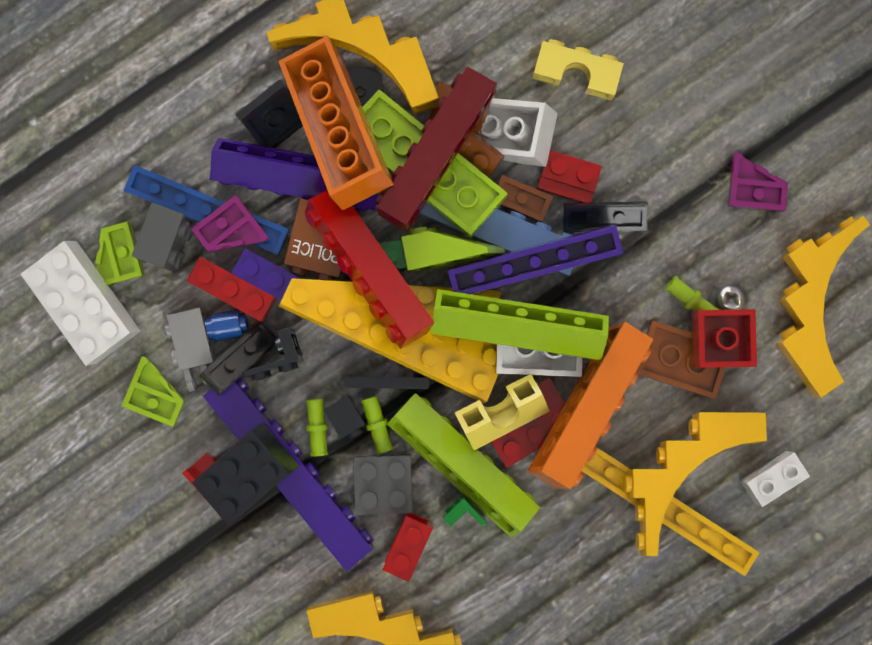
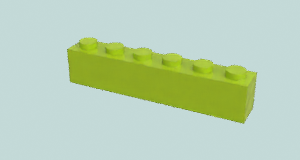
M437 289L433 313L434 324L431 327L430 334L602 360L608 338L609 316Z
M415 393L387 423L388 426L511 538L520 533L541 508L535 503L534 497L528 492L522 491L510 475L501 472L488 455L481 453L477 449L473 450L467 436L460 434L454 429L450 420L445 416H440L424 397H419Z

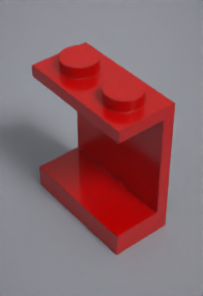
M413 512L406 513L384 561L385 565L382 570L409 582L432 532L433 521Z

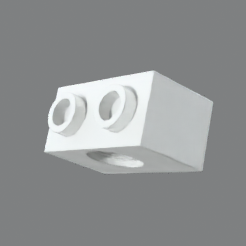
M785 451L741 479L740 482L754 504L764 507L809 478L810 475L795 452Z

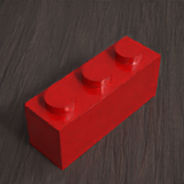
M199 257L187 279V282L264 323L278 300L273 295L202 257Z

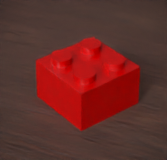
M756 309L693 311V368L757 367Z

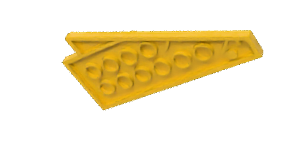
M292 278L279 304V307L477 401L480 400L483 404L488 401L497 379V344L430 334V329L426 335L400 349L396 343L391 342L387 337L384 325L371 314L369 304L363 296H360L355 291L353 282ZM409 285L432 319L437 289L453 291L452 288ZM485 290L473 293L472 295L499 299L502 292Z

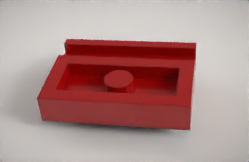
M550 150L547 165L543 167L537 190L579 203H590L602 166Z

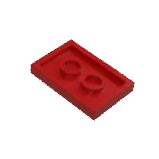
M550 377L537 384L550 412L491 442L506 468L541 447L565 404Z

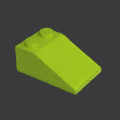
M427 227L411 229V235L401 237L408 271H429L505 254L503 247L447 232H437L436 228L427 229Z

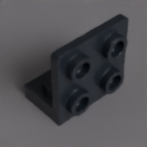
M288 327L278 330L279 337L275 338L278 352L280 355H285V359L243 371V377H251L252 381H258L271 377V371L279 369V373L298 369V363L304 361L295 329Z

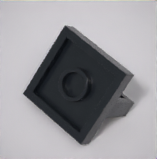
M281 79L235 114L259 145L276 148L303 127L291 93Z

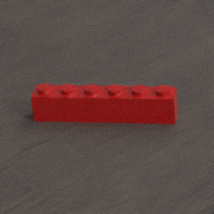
M328 190L309 199L305 210L307 222L311 227L317 229L325 248L333 252L337 258L339 268L349 275L353 281L355 291L360 296H363L369 304L371 314L384 325L386 335L390 341L396 343L402 349L426 335L434 324L433 319L354 207L351 206L342 210L330 197Z

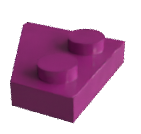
M734 152L732 154L728 207L786 211L788 183L778 176L771 175L762 166L755 165L745 159L741 153Z
M237 195L233 196L191 228L208 252L266 242L270 239Z

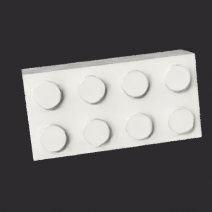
M63 241L21 273V276L85 366L99 363L140 332L138 326L110 287L105 284L103 277L77 241Z

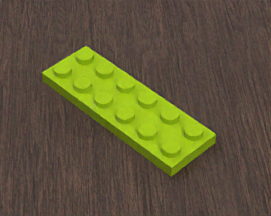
M378 90L363 106V110L388 171L393 174L398 166H404L408 159L406 154L410 146L414 142L418 144L422 138L421 131L424 125L381 90ZM458 153L427 203L472 238L508 197V193Z

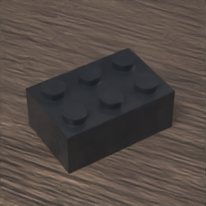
M261 423L198 476L192 484L229 527L300 465L267 426Z

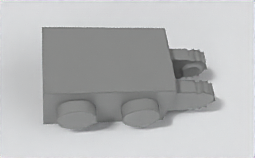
M203 308L167 315L168 322L165 323L167 337L173 340L175 348L171 350L173 363L183 371L189 392L196 389V381L192 369L200 367L201 372H203L216 360L212 340H209L206 332V315ZM203 380V383L205 384L206 388H207V387H210V386Z

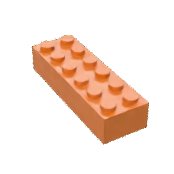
M328 35L279 60V65L327 190L342 210H345L394 185L342 56Z
M627 322L608 327V338L602 360L590 359L582 372V377H579L527 472L555 489L571 490L572 487H576L580 483L584 474L581 470L586 461L590 462L597 452L595 445L600 436L603 437L608 432L611 426L609 420L613 412H617L625 401L623 394L627 387H631L635 383L639 374L636 371L640 363H644L652 352L650 345L654 340L653 338Z

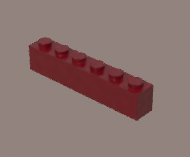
M468 66L463 74L458 73L451 84L452 91L449 96L441 98L436 108L438 113L433 120L428 119L421 131L423 136L418 144L414 142L410 146L406 154L408 159L404 166H398L391 177L394 185L390 186L388 190H382L376 200L378 215L406 232L413 225L496 94L497 83Z

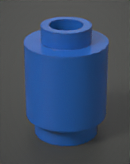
M239 309L211 314V317L205 318V327L209 340L216 339V341L242 337L244 330H248L245 313L240 314Z

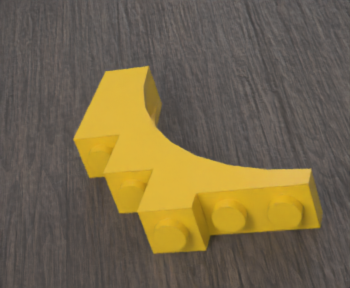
M321 0L315 3L318 14L303 15L296 22L290 24L280 23L275 25L272 30L266 32L274 51L292 46L310 45L328 35L337 48L358 54L387 74L405 96L413 115L433 109L439 103V98L417 36L413 38L402 37L396 40L395 44L389 45L379 15L375 17L371 15L360 18L357 21L358 23L352 24L344 0Z
M850 216L838 225L839 231L833 235L828 232L815 241L817 246L812 239L804 242L798 239L786 248L788 253L782 256L800 282V285L797 282L793 283L783 291L785 296L779 299L784 309L797 325V328L793 325L780 334L782 339L777 341L776 345L814 398H822L844 382L833 363L826 342L823 321L824 301L830 276L840 256L853 239L870 225L864 216L856 219Z
M698 412L693 414L688 424L689 435L693 436V441L660 442V447L656 449V462L660 464V469L627 470V475L623 478L624 492L628 493V499H639V504L635 506V518L640 523V533L636 534V549L640 550V556H658L659 534L665 511L675 491L694 469L706 459L724 449L741 444L767 441L766 413Z
M374 590L311 605L306 610L313 638L343 635L359 636L379 641L385 645H462L460 635H454L452 628L420 636L419 633L424 632L420 615L415 616L413 609L380 617V613H384L381 596H375Z

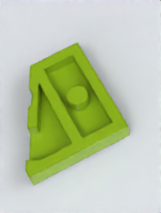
M131 221L102 228L99 238L100 249L97 252L95 264H97V270L103 277L105 284L112 285L144 276L145 271L142 260L132 257L136 238Z
M142 356L121 406L175 427L186 401L147 357Z

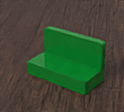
M463 494L442 513L444 521L450 527L467 511L482 527L487 524L486 518Z

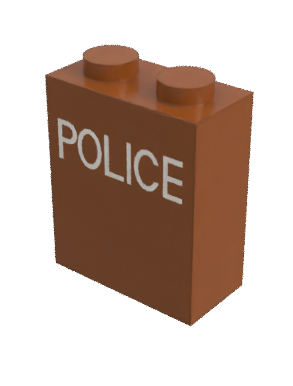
M300 198L284 264L290 267L289 272L306 276L307 271L317 273V279L333 281L334 278L341 279L342 270L337 264V258L331 250L325 248L317 229L311 227L306 220L305 210L309 200Z

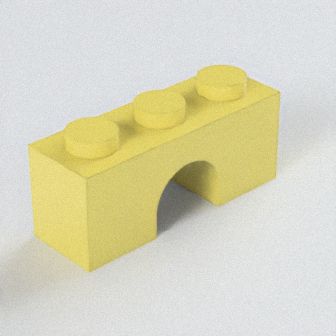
M550 39L548 42H542L532 79L559 86L562 75L566 70L571 68L580 69L585 73L588 80L585 94L612 101L616 94L624 63L618 62L617 57L603 54L602 57L592 55L589 49L583 47H575V50L564 47L565 44L558 40Z
M531 374L506 386L508 391L507 397L498 405L485 407L478 400L455 412L473 450L550 412L544 396Z

